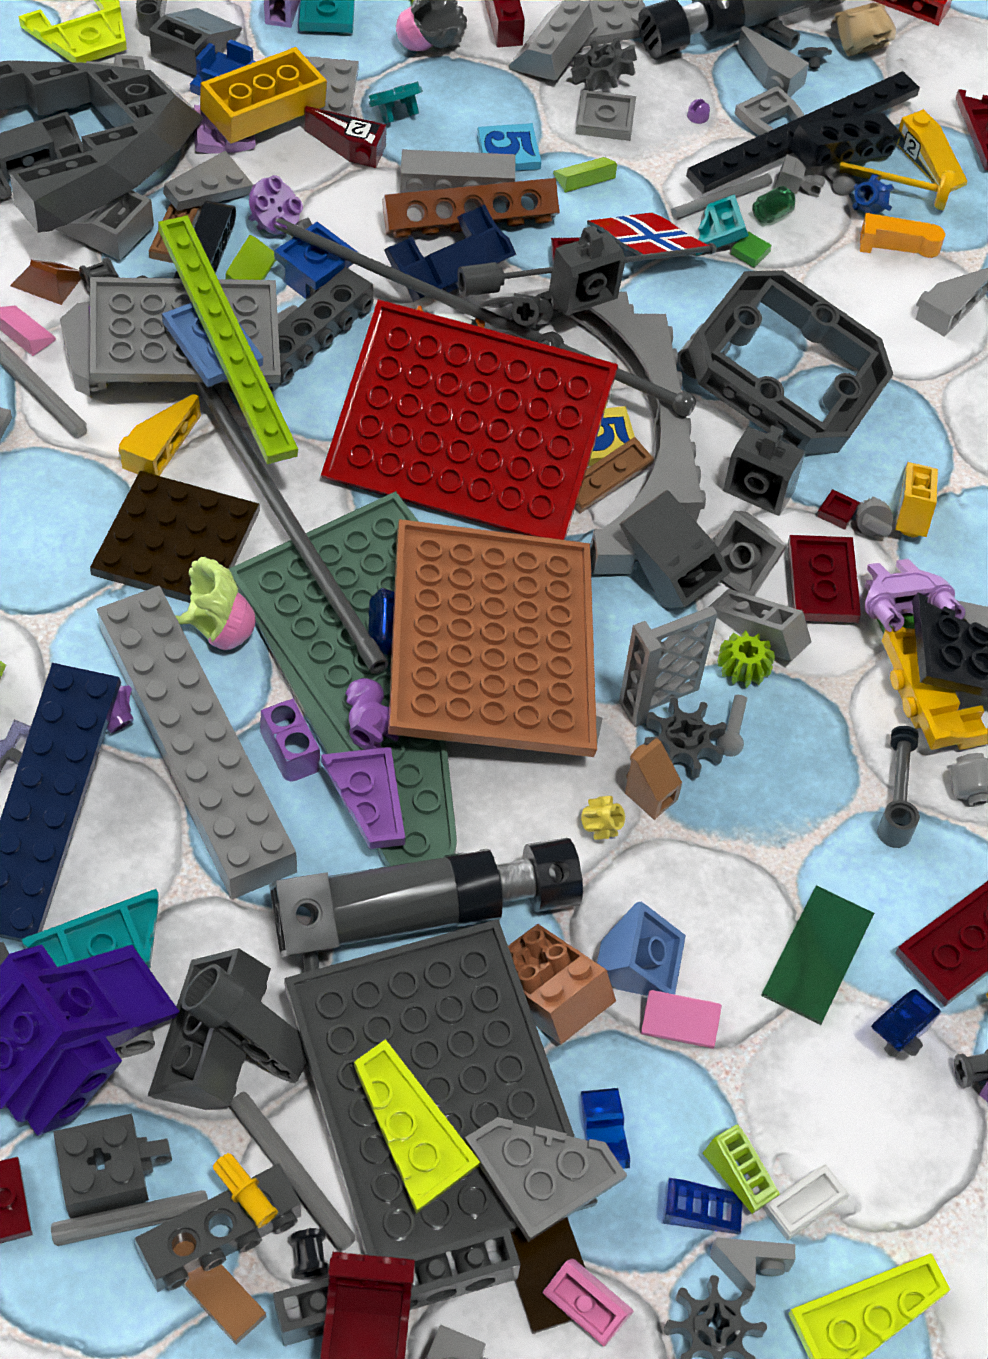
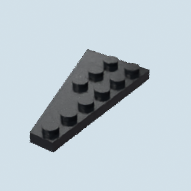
M918 592L912 599L920 683L988 697V628L977 622L969 624L955 617L956 611L946 606L940 609L928 603V597Z

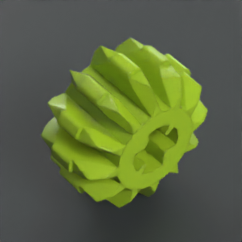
M746 630L741 636L733 632L729 636V640H724L719 650L720 654L718 655L717 662L718 666L722 667V677L732 676L731 681L733 685L738 681H742L746 688L751 684V681L760 685L764 677H768L773 669L772 664L774 663L775 655L774 651L770 650V641H760V633L752 637L749 636Z

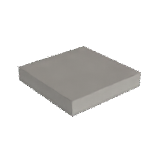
M582 90L576 134L631 141L636 96Z

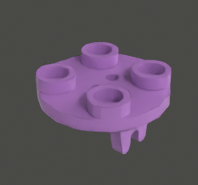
M272 175L268 178H262L253 185L249 194V206L252 214L248 219L250 221H257L258 225L256 228L258 230L265 229L269 233L281 235L286 233L277 230L274 224L287 228V226L276 222L277 218L293 224L298 222L300 213L303 210L302 201L296 197L291 188L279 176Z

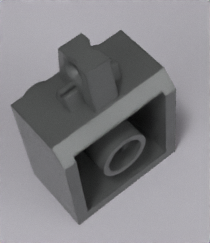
M594 225L583 228L579 241L556 248L549 293L566 316L618 299L626 260L622 248L609 231L599 233Z
M772 425L769 430L770 432L767 434L748 426L732 452L723 491L780 516L795 492L806 451L783 442L784 430Z
M132 1113L53 1131L65 1206L70 1219L145 1203L149 1200L144 1175L153 1173L154 1166L172 1161L167 1138L149 1142L147 1137L137 1138ZM105 1164V1169L98 1170V1166Z

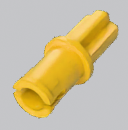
M230 1153L217 1159L213 1165V1170L233 1194L231 1200L241 1204L258 1228H262L272 1221L278 1214V1210L272 1206L259 1189L258 1179L251 1178Z

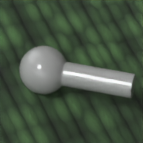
M743 695L734 696L725 734L717 739V746L724 748L725 756L733 757L740 754L744 746L743 738L739 733L748 698Z

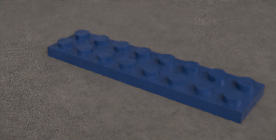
M57 663L51 664L0 817L1 938L22 942L21 939L43 930L121 685V680L118 676Z

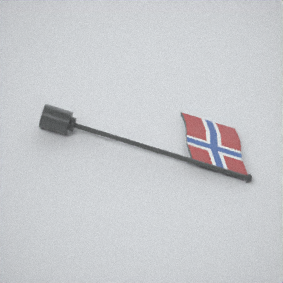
M652 212L587 220V225H594L602 232L609 231L619 245L637 254V256L625 257V263L704 252L714 254L716 252L715 244L709 243L707 245L688 235L669 220ZM495 262L461 266L458 268V286L463 297L497 293L500 291V287L504 285L505 279L552 273L553 267L504 273L501 267L498 268Z

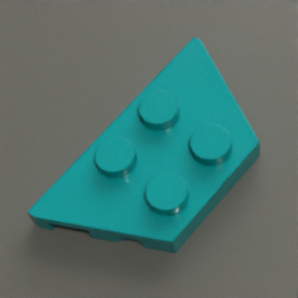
M153 889L23 938L21 940L24 949L42 944L57 967L133 945L148 968H151L159 907L158 891Z

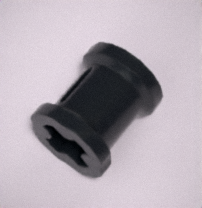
M309 1228L296 1231L290 1235V1241L296 1250L297 1266L294 1268L295 1278L309 1280L328 1274L329 1264L325 1262L322 1242L326 1239L323 1229Z

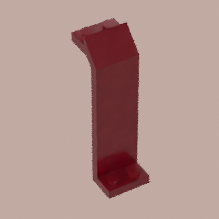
M332 1252L329 1263L328 1296L320 1359H405L415 1267L414 1259Z

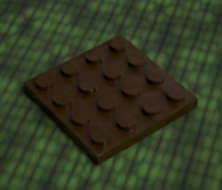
M139 471L90 566L91 575L142 590H149L160 586L165 596L190 603L192 592L189 588L192 583L190 581L189 569L192 568V562L198 561L200 557H206L210 560H216L219 565H223L227 569L234 567L258 517L260 504Z

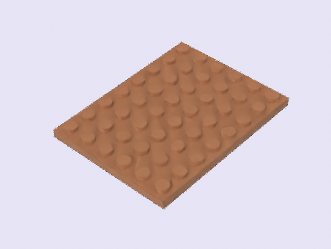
M399 519L396 543L388 734L594 757L597 751L590 543Z

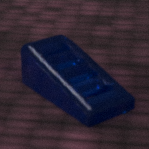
M912 989L880 1016L871 1027L891 1046L901 1052L929 1030L941 1014V1011L917 989Z
M668 1177L665 1186L662 1224L740 1235L743 1202L732 1191ZM679 1196L686 1197L685 1210L678 1208ZM694 1198L701 1199L700 1214L693 1212ZM709 1201H716L715 1217L708 1216ZM724 1203L731 1204L730 1221L723 1219Z

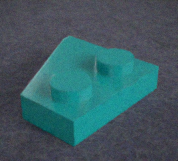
M735 194L707 204L704 212L705 217L698 228L700 232L698 240L707 245L713 243L718 248L749 236Z

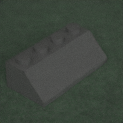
M240 948L191 960L176 1006L180 1013L171 1021L148 1096L203 1110L230 1106L232 1098L236 1093V1084L247 1054L214 1028H208L183 1009L182 998L190 982L201 970L209 965L217 964L239 981L246 991L261 1002L267 990L270 967Z

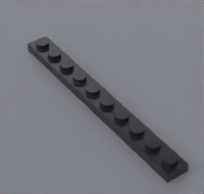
M904 71L899 72L693 165L687 169L686 177L702 194L707 193L786 155L792 154L793 152L789 148V144L798 124L881 113L918 96L920 87Z

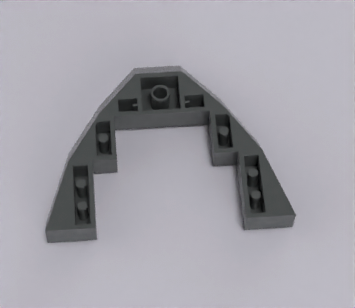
M0 61V110H12L19 105L27 103L38 116L51 115L58 110L78 108L81 104L91 102L114 127L81 136L83 153L10 172L14 204L38 233L53 231L57 227L67 225L139 186L179 151L201 123L203 117L176 90L151 70L77 62Z

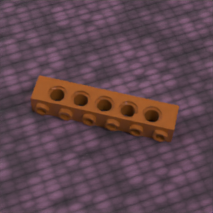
M556 178L386 194L382 198L386 234H394V238L409 237L413 231H422V235L440 233L439 229L450 228L451 232H462L463 230L457 217L466 213L464 205L467 202L474 203L477 208L485 204L494 222H507V226L524 225V220L535 219L536 224L552 222V217L560 213ZM526 196L533 200V210H526L522 206V197ZM493 200H502L506 205V211L504 213L495 211ZM436 206H446L450 211L449 218H440L436 213ZM409 208L418 209L421 212V220L418 222L410 220L407 210Z

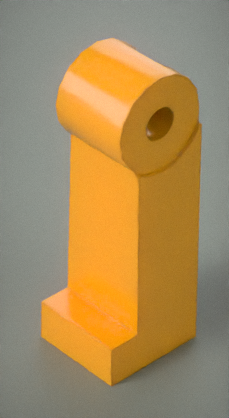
M866 213L860 233V252L871 253L872 248L919 253L924 257L933 258L940 254L945 231L935 224Z

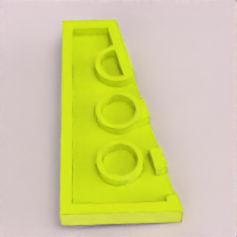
M930 1253L790 1310L788 1315L809 1359H865L947 1295L951 1289L933 1254Z

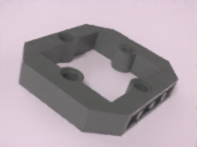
M783 270L744 271L697 331L688 347L698 385L766 432H770L769 430L772 425L784 430L782 441L806 451L805 454L839 453L894 375L881 337ZM760 303H763L798 327L807 340L813 343H821L859 370L856 376L850 373H841L835 377L823 396V404L830 411L823 422L784 396V388L777 379L770 376L757 378L723 354L730 343L744 346L751 341L762 322V315L757 309Z

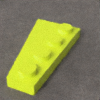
M386 1039L354 1061V1068L417 1214L479 1167L480 1161Z

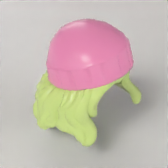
M200 557L198 561L192 562V568L189 569L190 581L192 583L189 589L192 594L188 610L182 613L181 616H175L179 624L195 626L208 639L211 645L221 650H231L244 643L252 634L256 622L255 612L248 601L238 593V588L231 571L223 565H219L214 559L210 560L206 557Z

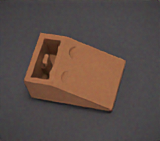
M536 924L508 945L535 1025L558 1043L563 1044L616 1002L607 970L541 925Z

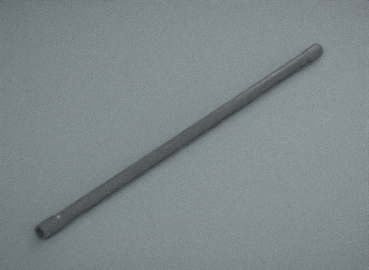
M142 275V276H138V277H136V278H148V277ZM193 382L357 646V651L368 669L373 674L382 672L388 666V660L376 641L367 632L213 385L207 387L204 382Z

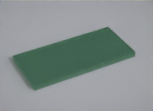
M816 885L761 996L822 1025L875 913Z

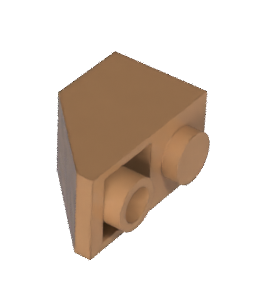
M657 738L647 746L644 744L640 745L631 754V764L626 775L627 784L625 794L654 820L678 800L682 781L662 742Z

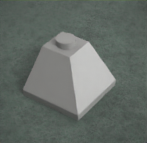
M733 511L714 541L730 571V574L723 578L722 581L736 591L752 596L757 594L787 548V545L771 528L745 511Z

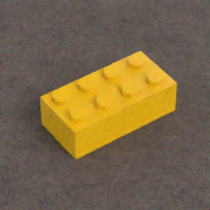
M294 47L201 82L200 109L231 144L304 115L306 106L318 109L325 107L327 80L298 48Z

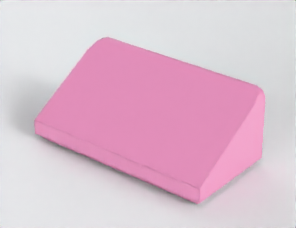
M16 305L0 307V330L32 356L56 340L54 335Z
M650 990L646 1000L641 1034L714 1049L722 1005L715 1002Z
M575 1259L567 1260L543 1291L544 1295L603 1346L607 1345L634 1312L631 1307Z

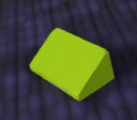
M601 157L555 170L553 175L564 192L616 178L617 163L606 157Z
M249 235L227 269L226 279L264 280L276 262L274 251L256 237Z

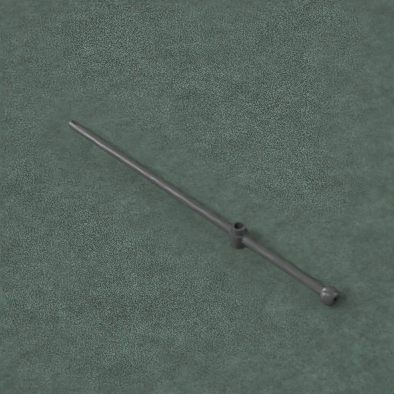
M281 218L275 220L287 226V228L274 224V227L281 232L515 336L549 346L551 343L553 347L590 356L564 344L563 338L557 332L538 333ZM620 368L617 370L616 381L673 405L674 411L680 416H689L693 412L696 399L691 393L680 392L676 394Z

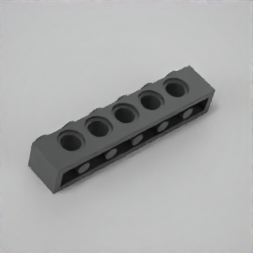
M345 267L278 324L281 380L280 383H267L272 394L281 384L288 382L304 364H309L320 350L328 347L343 330H348L358 317L363 313H367L372 308L374 299L373 284ZM227 383V390L234 394L230 384Z
M509 1226L399 1257L415 1260L410 1310L517 1280L520 1269V1262ZM328 1278L273 1293L284 1346L323 1335L328 1296Z

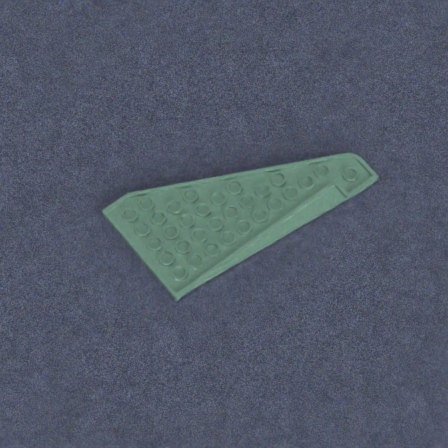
M396 491L306 533L367 632L376 641L388 660V666L380 673L373 674L370 672L357 651L356 644L291 540L229 568L236 582L238 593L253 608L256 624L326 754L365 750L353 743L349 733L351 728L349 713L353 706L347 703L345 693L349 688V684L353 681L368 678L378 682L384 691V699L381 704L389 707L397 526L399 519L419 522ZM399 735L398 741H393L383 736V741L380 743L381 748L391 747L405 833V845L377 848L385 865L393 866L455 854L457 835L446 741Z

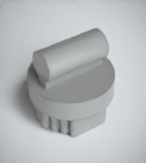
M872 497V499L868 498V501L864 500V503L860 502L858 505L856 522L860 531L865 535H882L887 537L892 531L893 515L885 502Z

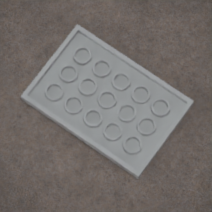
M90 277V381L203 382L162 322V313L191 303L181 279ZM218 279L238 322L263 356V366H260L266 382L280 383L281 369L276 280Z

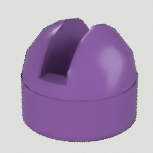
M696 99L691 102L688 108V119L696 124L707 122L710 114L709 104L705 103L703 99Z

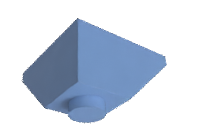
M642 901L636 902L601 941L597 964L607 970L611 985L618 990L648 996L650 990L675 995L686 935Z

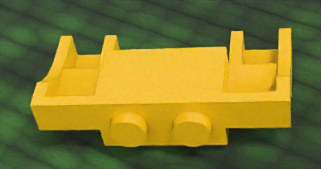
M901 627L898 631H894L893 628L892 632L885 630L881 641L893 665V670L890 672L892 687L898 690L902 698L903 711L906 717L911 718L915 729H922L930 749L934 750L957 745L959 750L988 744V728H985L981 720L985 711L982 705L958 710L960 701L955 690L920 683L915 629Z

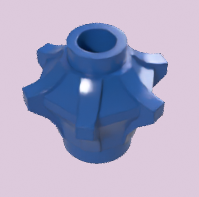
M872 174L867 182L856 183L854 186L856 201L852 205L855 211L860 209L865 213L878 214L885 209L891 210L892 206L889 205L890 192L894 189L892 184L885 185L878 180V175Z

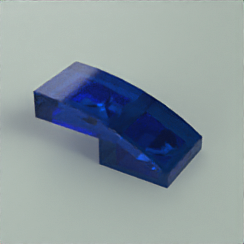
M618 1088L581 1091L586 1140L593 1139L605 1142L623 1169L630 1168L631 1158L624 1131L625 1117Z

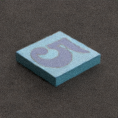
M533 123L478 127L477 135L481 153L515 154V171L541 169V157Z

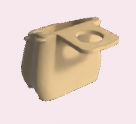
M873 2L835 13V18L832 22H837L841 43L848 57L889 45L890 41L895 40L896 27L884 9L885 5Z

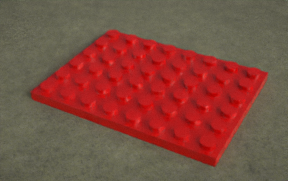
M378 299L321 476L324 479L385 496L396 491L403 501L519 534L565 540L617 374L618 364Z

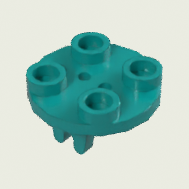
M419 82L405 84L391 90L368 95L370 99L368 103L370 107H379L384 124L394 122L391 107H394V101L399 99L401 104L405 103L409 116L419 114L415 95L423 92V90L419 86Z

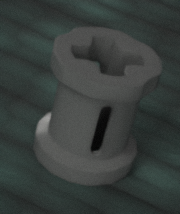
M988 1049L984 1054L966 1056L962 1053L955 1056L954 1069L961 1087L967 1088L974 1082L988 1080Z

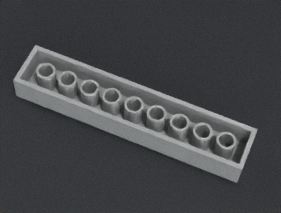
M157 586L97 608L101 633L126 684L132 688L131 694L231 900L297 873L296 851L161 587Z

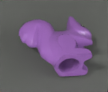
M368 678L357 679L349 684L345 694L347 696V703L353 706L349 713V724L351 727L349 733L353 743L367 750L381 748L380 743L383 741V736L393 741H398V735L388 734L389 707L381 704L384 699V691L381 685Z

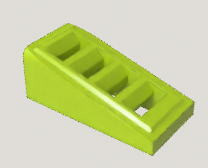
M738 1124L717 1135L702 1153L752 1214L780 1195L750 1140ZM745 1174H748L751 1177L747 1181L744 1177ZM758 1186L761 1192L754 1195L752 1189Z

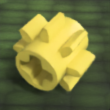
M612 796L589 799V806L583 809L581 815L584 829L588 832H594L595 840L618 836L617 830H620L625 823V812L622 806L618 803L613 804Z

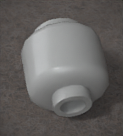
M971 753L958 757L956 759L957 763L950 769L955 796L961 800H968L970 806L988 803V758H984L983 753Z

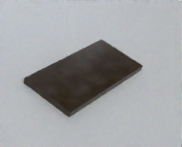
M568 1217L529 1242L521 1230L510 1232L520 1262L518 1279L514 1281L532 1334L573 1322L574 1320L543 1294V1291L567 1260L575 1259L585 1268Z

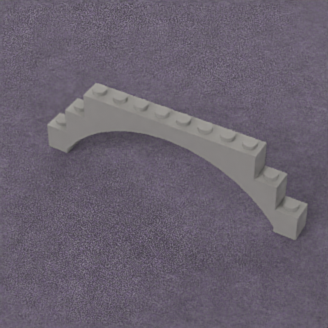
M619 292L618 299L567 315L605 342L620 357L633 375L676 394L681 392L682 373L677 371L676 368L678 353L677 349L672 347L673 327L668 326L666 314H634V306L629 304L627 292ZM551 296L553 309H559V312L565 314ZM646 393L643 394L648 402L655 427V465L646 485L631 505L605 528L594 529L590 544L593 574L632 573L634 562L638 561L619 524L664 491L669 490L696 522L700 510L704 509L706 505L705 491L700 490L699 485L701 469L700 466L695 465L696 444L690 439L691 419L678 415L674 411L673 405Z

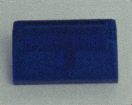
M382 587L369 601L368 633L376 641L383 654L392 655L394 592Z

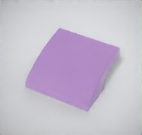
M194 105V109L203 117L201 123L194 130L195 152L222 153L226 151L227 153L255 148V134L230 144L201 111L200 105Z

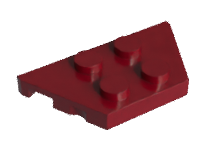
M958 89L956 101L983 168L988 170V96L983 95L980 100L966 96L967 90Z

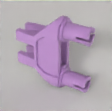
M909 559L897 560L896 567L901 573L890 574L880 563L867 565V571L873 579L865 581V587L868 590L865 612L871 618L879 619L887 631L892 632V628L894 631L901 629L905 622L902 614L913 613L912 599L918 592L928 597V603L940 609L946 606L956 611L955 617L962 620L965 616V608L955 599L954 588L944 578L919 570Z

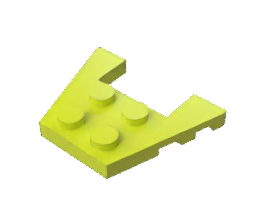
M94 0L100 11L56 25H51L41 9L18 16L21 28L70 62L86 63V61H93L127 50L119 0Z

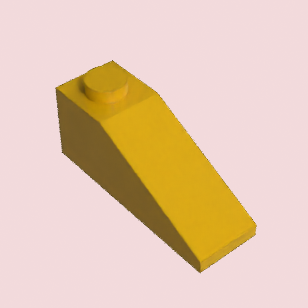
M192 394L136 425L128 437H123L118 448L122 468L136 474L139 471L160 476L201 417L199 396Z

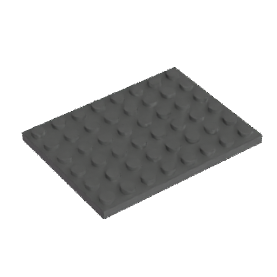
M499 919L284 978L285 988L365 1254L399 1258L508 1226L510 1232L520 1230L480 1166L416 1214L354 1068V1061L386 1039L463 1140L466 1136L497 1117L512 1120L515 1124L532 1128L538 1126L567 1133L566 1136L575 1137ZM597 1198L577 1211L595 1206L598 1202Z

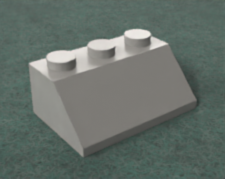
M581 0L561 1L544 17L509 64V70L556 81L594 30L590 2Z

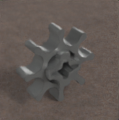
M614 38L611 44H603L601 47L597 46L596 41H591V49L587 54L576 53L573 57L575 67L571 68L573 82L578 83L586 79L587 87L590 91H594L597 84L604 85L606 82H610L612 88L618 87L617 79L622 74L633 76L636 73L633 61L637 60L635 47L630 45L625 49H621L619 38Z
M671 698L668 707L671 717L660 718L653 712L648 713L646 727L656 730L659 736L646 737L644 745L647 746L655 738L659 739L673 764L677 762L686 763L691 769V776L698 778L702 768L698 760L699 758L708 757L717 764L722 762L724 748L713 745L710 740L723 736L727 725L724 722L709 725L702 720L705 717L708 706L706 702H701L696 712L686 713L680 710L678 699Z
M712 1275L707 1283L709 1297L705 1300H696L690 1296L686 1288H680L675 1299L678 1303L685 1306L689 1317L681 1322L668 1320L664 1327L666 1335L681 1334L689 1341L690 1350L683 1353L680 1359H692L697 1356L705 1357L706 1359H724L726 1357L756 1359L754 1355L745 1350L742 1339L749 1335L762 1337L767 1330V1324L765 1322L749 1323L742 1317L740 1311L741 1307L749 1302L752 1292L749 1289H745L737 1300H725L718 1292L719 1277L716 1275ZM713 1315L717 1330H722L717 1342L714 1328L708 1327Z

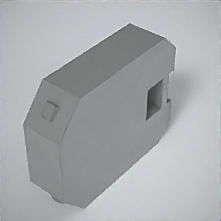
M90 301L74 305L60 318L75 389L91 397L90 392L107 389L106 383H109V381H90V314L88 308ZM130 382V385L144 382Z

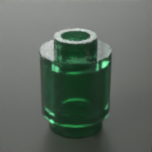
M779 186L759 196L752 205L755 218L761 223H771L793 212L796 201L795 195L787 187Z

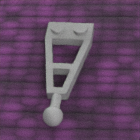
M779 86L736 105L734 112L748 128L759 136L773 130L766 123L786 113L792 121L804 116L796 102ZM794 153L789 154V156L795 157L799 160V158ZM834 164L807 168L816 175L824 172L833 181L835 192L840 195H848L854 190V177L849 173H840L834 167Z

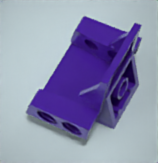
M41 944L10 953L0 965V1109L8 1108L18 1122L28 1121L37 1136L68 1124L77 1117L122 1062L114 1050L116 1047L159 1023L174 1019L180 1013L133 945L57 967Z

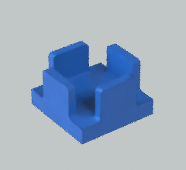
M230 39L226 43L227 55L221 52L216 54L215 45L209 43L196 57L197 75L190 83V91L200 96L201 82L257 62L253 59V49Z
M318 221L306 228L308 231L356 251ZM295 237L274 250L275 260L285 268L286 284L304 298L310 295V286L317 290L342 269L353 265V263Z

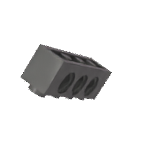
M280 1163L252 1177L258 1179L259 1189L272 1206L278 1210L275 1218L262 1228H258L255 1225L254 1220L246 1213L239 1202L235 1203L231 1200L233 1194L228 1189L135 1237L137 1252L157 1292L165 1288L169 1291L177 1289L188 1282L190 1279L189 1272L201 1266L205 1271H210L224 1263L226 1256L239 1249L241 1252L251 1250L261 1243L262 1237L275 1230L277 1233H282L292 1228L298 1222L297 1219L301 1217V1202ZM219 1224H225L232 1229L224 1237H216L210 1231ZM183 1241L191 1242L196 1247L194 1252L188 1256H179L173 1250L178 1243Z

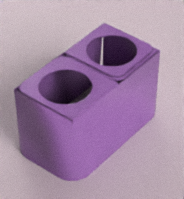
M294 698L262 709L260 733L283 778L293 782L317 773L321 767L320 748ZM287 719H295L288 726L276 725V723ZM292 733H303L309 741V747L302 753H292L286 749L285 739Z

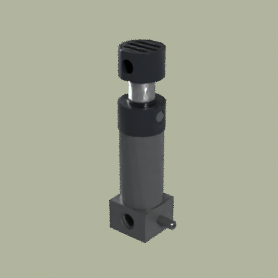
M665 0L644 7L638 14V26L646 51L651 57L658 59L684 50L690 44V36L699 32L705 40L711 42L738 33L743 26L748 28L808 7L812 14L841 4L845 0H692V4L683 7L677 0Z
M568 837L526 844L523 849L522 861L516 860V862L500 863V865L496 864L491 850L481 849L476 852H462L445 855L442 858L328 876V872L276 880L269 885L280 958L302 954L305 972L319 969L317 951L337 948L339 945L451 926L474 925L482 921L500 920L503 909L502 903L516 901V899L529 898L533 909L541 912L580 905L583 897V879L579 857L574 843ZM550 868H552L556 874L555 882L550 878ZM299 906H303L310 911L311 920L308 925H304L297 920L296 911Z

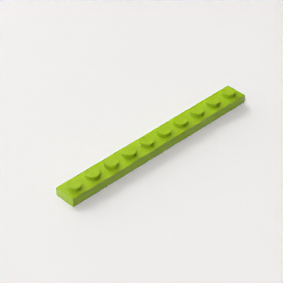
M188 215L159 221L158 231L266 464L298 457V447Z

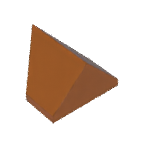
M31 260L26 270L10 286L62 305L81 280L78 269L58 262Z

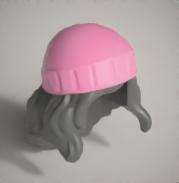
M414 0L411 7L400 13L396 22V33L399 41L411 51H425L432 46L445 49L448 46L456 45L462 41L461 36L467 28V17L463 14V7L457 6L456 0Z

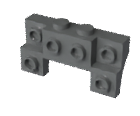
M67 112L0 133V199L12 196L11 187L7 182L8 179H11L10 172L83 153L82 142L75 124Z

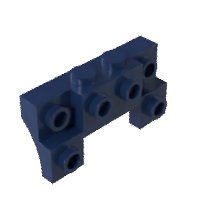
M485 204L457 217L466 237L465 239L425 257L418 249L413 237H409L384 249L392 268L439 289H443L448 293L459 288V267L491 262L498 264L515 256L516 252L509 237L498 228ZM407 288L413 302L425 297V295Z

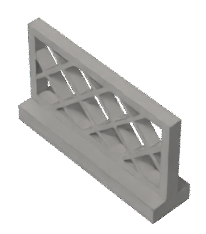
M713 606L652 630L646 621L633 625L619 703L634 727L646 723L649 710L670 702L671 698L678 699L699 690L718 614Z

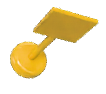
M845 162L840 163L839 171L840 173H849L852 176L870 179L872 174L878 175L879 181L885 179L935 191L937 194L934 206L943 211L955 172L949 170L943 172L940 184L936 185Z

